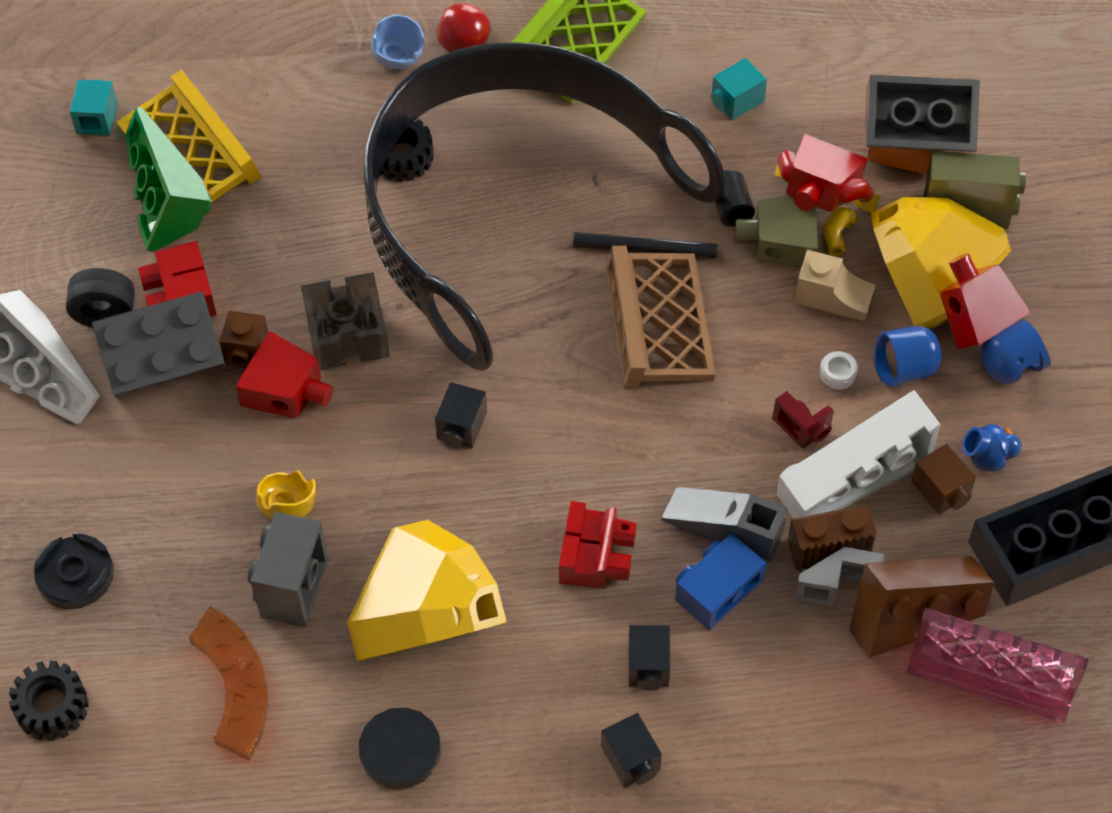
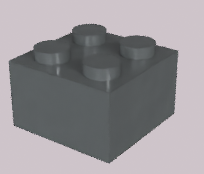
M275 512L270 526L265 525L260 538V548L262 550L258 560H252L247 580L252 585L253 601L257 603L260 617L306 627L329 560L321 521Z

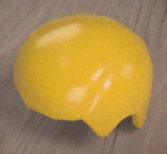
M299 470L290 474L277 472L266 475L257 485V506L271 520L275 512L305 518L311 512L314 505L316 481L311 479L308 482Z

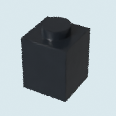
M450 382L435 417L437 439L451 446L458 447L462 445L473 448L487 414L486 392Z
M629 625V686H637L639 689L646 691L669 687L670 625Z
M638 713L601 730V748L624 788L633 783L637 785L644 784L653 779L658 771L661 770L662 753Z

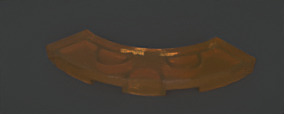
M209 606L189 636L190 644L199 648L214 662L225 683V710L213 739L215 744L250 761L259 745L267 719L268 690L265 674L259 656L245 633L226 615Z

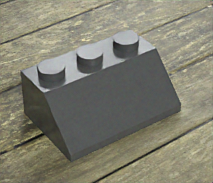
M870 75L866 89V147L977 152L980 80Z

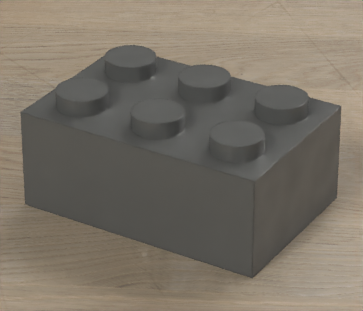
M203 291L92 322L115 397L224 366Z

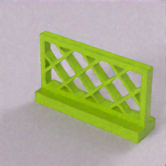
M548 0L512 42L550 45L549 38L551 36L566 35L568 46L560 48L580 54L593 53L596 60L606 64L644 19L647 11L630 0H604L605 3L588 4L587 0ZM625 10L633 15V18L630 21L616 22L613 11ZM607 12L609 22L593 24L590 13ZM584 13L586 24L569 25L568 16L570 14ZM612 31L614 39L612 42L597 43L595 32ZM589 33L591 44L574 45L572 34ZM557 95L570 104L574 102V99Z

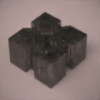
M374 272L344 277L346 285L331 288L330 280L301 285L313 353L319 361L320 370L346 365L345 357L359 355L361 362L390 357L387 332L382 308H380Z

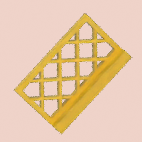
M182 69L170 76L174 84L138 107L143 108L156 125L158 121L173 122L170 134H165L173 145L175 143L190 144L187 157L184 158L191 166L208 167L205 179L202 181L207 193L210 194L211 203L244 180H247L251 185L262 178L253 159ZM175 97L178 101L176 112L161 113L162 105ZM135 110L117 121L124 134H126ZM181 122L196 124L193 136L178 135ZM198 145L213 146L211 157L196 158ZM216 167L230 168L233 172L232 175L223 181L213 180Z

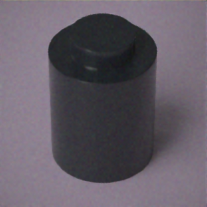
M724 170L726 179L725 192L721 199L715 202L722 224L734 227L736 219H752L755 215V208L743 174L738 171Z

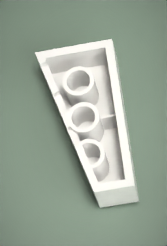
M913 390L799 464H793L786 468L779 476L777 496L784 506L788 508L793 518L841 510L913 473L916 462L934 451L941 424L916 391Z

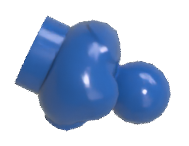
M988 424L981 428L972 427L967 431L962 442L963 453L971 457L975 467L986 472L1002 470L1006 466L1005 459L1016 457L1022 447L1020 439L1010 429H1003L993 424Z

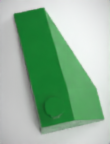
M136 107L125 138L130 170L137 171L136 186L133 189L134 200H140L142 204L143 214H139L137 217L138 228L146 250L154 252L199 229L204 215H207L210 211L211 197L207 193L202 178L145 110Z

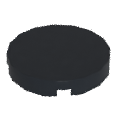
M72 534L73 537L65 539L60 537L52 540L39 553L34 563L35 582L41 596L51 605L64 609L82 608L96 602L107 592L113 580L114 564L106 546L95 537L85 534Z
M406 707L390 708L375 715L364 727L359 739L360 761L367 775L374 781L377 780L383 783L384 786L392 789L411 788L424 782L432 774L436 764H438L441 757L440 735L433 721L422 712Z

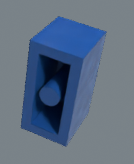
M731 533L722 542L719 540L713 542L705 551L703 559L695 566L688 565L680 572L676 579L675 600L710 631L764 581L766 562Z

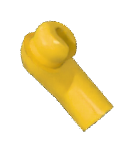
M846 206L838 207L832 212L822 227L828 253L834 257L846 252L842 232L845 228L850 229L852 227L851 224H856L857 221L855 211Z

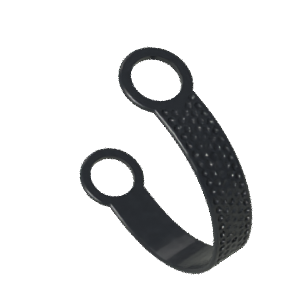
M502 42L472 46L439 56L413 70L394 88L379 109L368 135L364 154V185L369 229L376 251L395 284L427 317L443 343L463 363L476 370H487L493 362L491 343L483 325L472 308L451 285L437 276L430 275L404 248L389 227L376 196L380 174L390 151L405 130L421 115L453 99L486 91L518 89L542 91L565 96L604 112L633 132L656 153L668 175L691 197L701 202L713 203L720 200L725 192V173L718 154L708 138L690 119L674 110L664 109L645 90L612 67L568 49L536 43ZM666 127L679 130L696 146L709 172L708 186L695 182L677 164L667 145ZM434 293L445 299L463 319L474 339L476 352L462 344L448 328L437 309Z

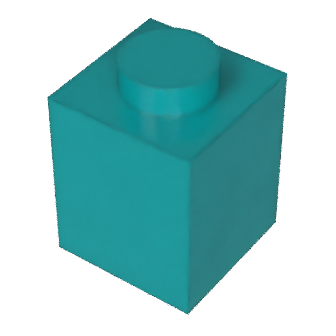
M745 57L713 76L711 100L718 110L724 111L734 120L765 101L767 78Z
M99 79L77 80L69 111L76 134L110 136L118 106L112 81Z

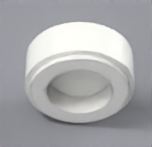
M841 351L831 352L821 361L820 379L829 388L836 390L846 389L853 385L856 380L858 364L848 353Z

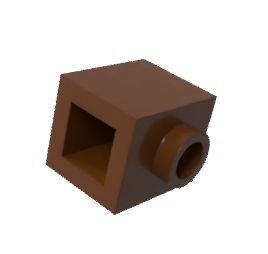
M228 311L219 341L225 366L247 368L268 334L264 315Z
M945 444L916 462L911 482L938 514L941 515L950 508L957 510L963 507L971 499V492L976 477L949 445Z

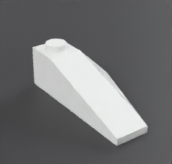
M21 290L0 294V381L11 386L10 390L18 394L25 393L38 400L41 406L73 423H81L100 395L46 315Z

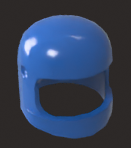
M1024 319L1018 320L981 345L980 356L986 372L994 380L1002 384L1018 382L1021 379L1022 372L1027 367L1040 372L1051 365L1050 357L1042 338L1036 329Z
M911 326L884 331L877 337L874 348L875 371L879 379L887 386H900L902 383L926 379L935 374L941 364L942 353L938 338L933 331L926 327ZM891 341L896 356V378L891 374L886 357V344Z

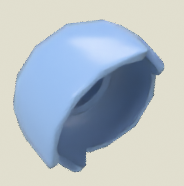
M394 14L378 22L372 38L371 50L377 62L385 67L405 70L416 64L420 58L425 36L419 23L408 16Z

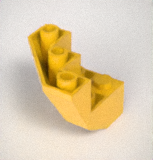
M902 197L871 212L873 230L885 264L914 326L935 328L947 319L940 294L943 289L957 281L948 262L960 255L969 253L976 269L995 264L999 265L1011 252L1008 236L1004 228L949 198Z
M424 520L392 528L353 608L347 625L356 660L361 661L503 624L507 621L497 583L474 547L430 520Z

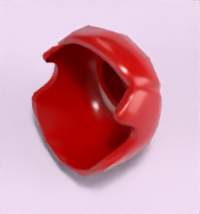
M458 3L453 4L444 11L436 33L438 42L447 51L453 52L456 48L464 49L484 45L490 35L491 27L490 20L482 9L475 5Z

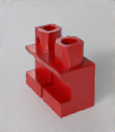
M197 240L155 252L157 262L138 268L144 291L164 287V291L145 295L147 306L203 291L210 317L217 315Z
M571 500L559 561V584L606 589L607 579L629 581L632 555L613 553L612 550L613 545L634 548L637 522L617 518V508H609L602 512L586 509V503Z

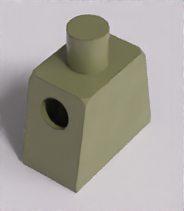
M788 195L762 198L758 201L756 219H736L735 240L756 241L757 260L760 262L802 268L807 250L815 252L818 250L816 207L809 211L801 210L795 205L794 198Z

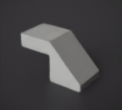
M848 547L840 549L799 574L795 599L834 606L839 579L861 583L865 563L883 562L884 554Z

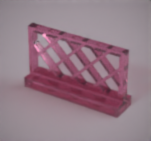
M925 608L906 673L1065 723L1070 704L1086 671L1089 658ZM953 642H960L963 646ZM1035 667H1041L1043 671L1036 669Z

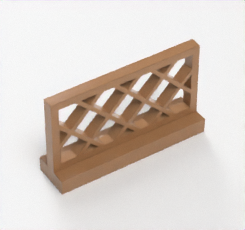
M612 246L606 264V273L624 388H639L641 381H714L716 372L695 254L627 253L626 246ZM633 266H646L654 274L647 280H644L634 272ZM671 266H686L688 275L681 281L667 269ZM659 277L675 287L667 296L652 285ZM644 292L659 302L652 310H649L638 300ZM679 292L683 293L693 302V305L687 311L672 300ZM664 307L680 317L672 326L657 316ZM649 322L664 332L657 341L653 340L643 331V328ZM684 322L698 331V336L693 341L677 331ZM669 337L685 348L677 357L661 346ZM691 352L703 361L704 368L692 369L682 360ZM656 353L670 364L665 369H650L648 359Z

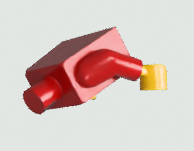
M805 134L796 156L792 151L785 150L778 157L774 175L788 182L786 194L794 198L795 205L801 210L809 211L813 207H817L827 212H834L842 204L855 201L854 204L857 207L871 213L875 210L881 198V195L874 193L870 185L863 179L868 158Z

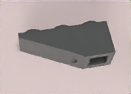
M676 487L662 516V521L714 541L719 540L722 542L733 533L760 558L771 562L785 529L788 508L752 494Z

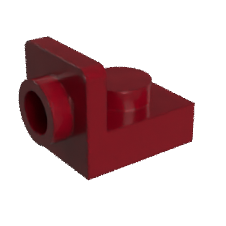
M786 391L775 399L772 419L803 449L813 441L815 443L821 442L829 435L832 430L831 424L834 410L828 405L812 416L805 403L796 400Z

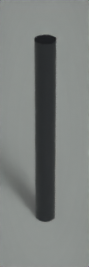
M574 232L573 246L611 249L612 246H626L627 251L695 254L698 257H717L718 244L585 232Z

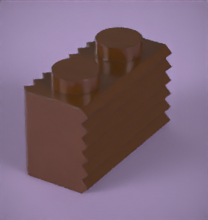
M868 505L790 519V530L787 538L795 568L799 572H802L803 569L811 568L844 547L873 552L877 532Z

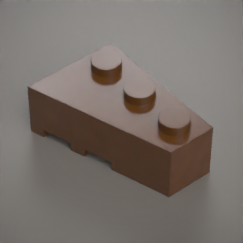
M972 556L865 563L849 630L869 657L876 656L985 616L994 581Z

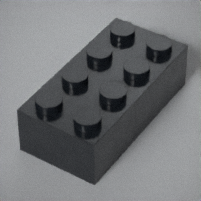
M1112 465L975 520L968 543L988 576L994 581V586L1006 606L1112 564Z

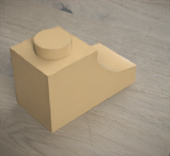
M807 250L798 277L795 304L866 322L876 285L866 282L849 272L843 265L842 258Z

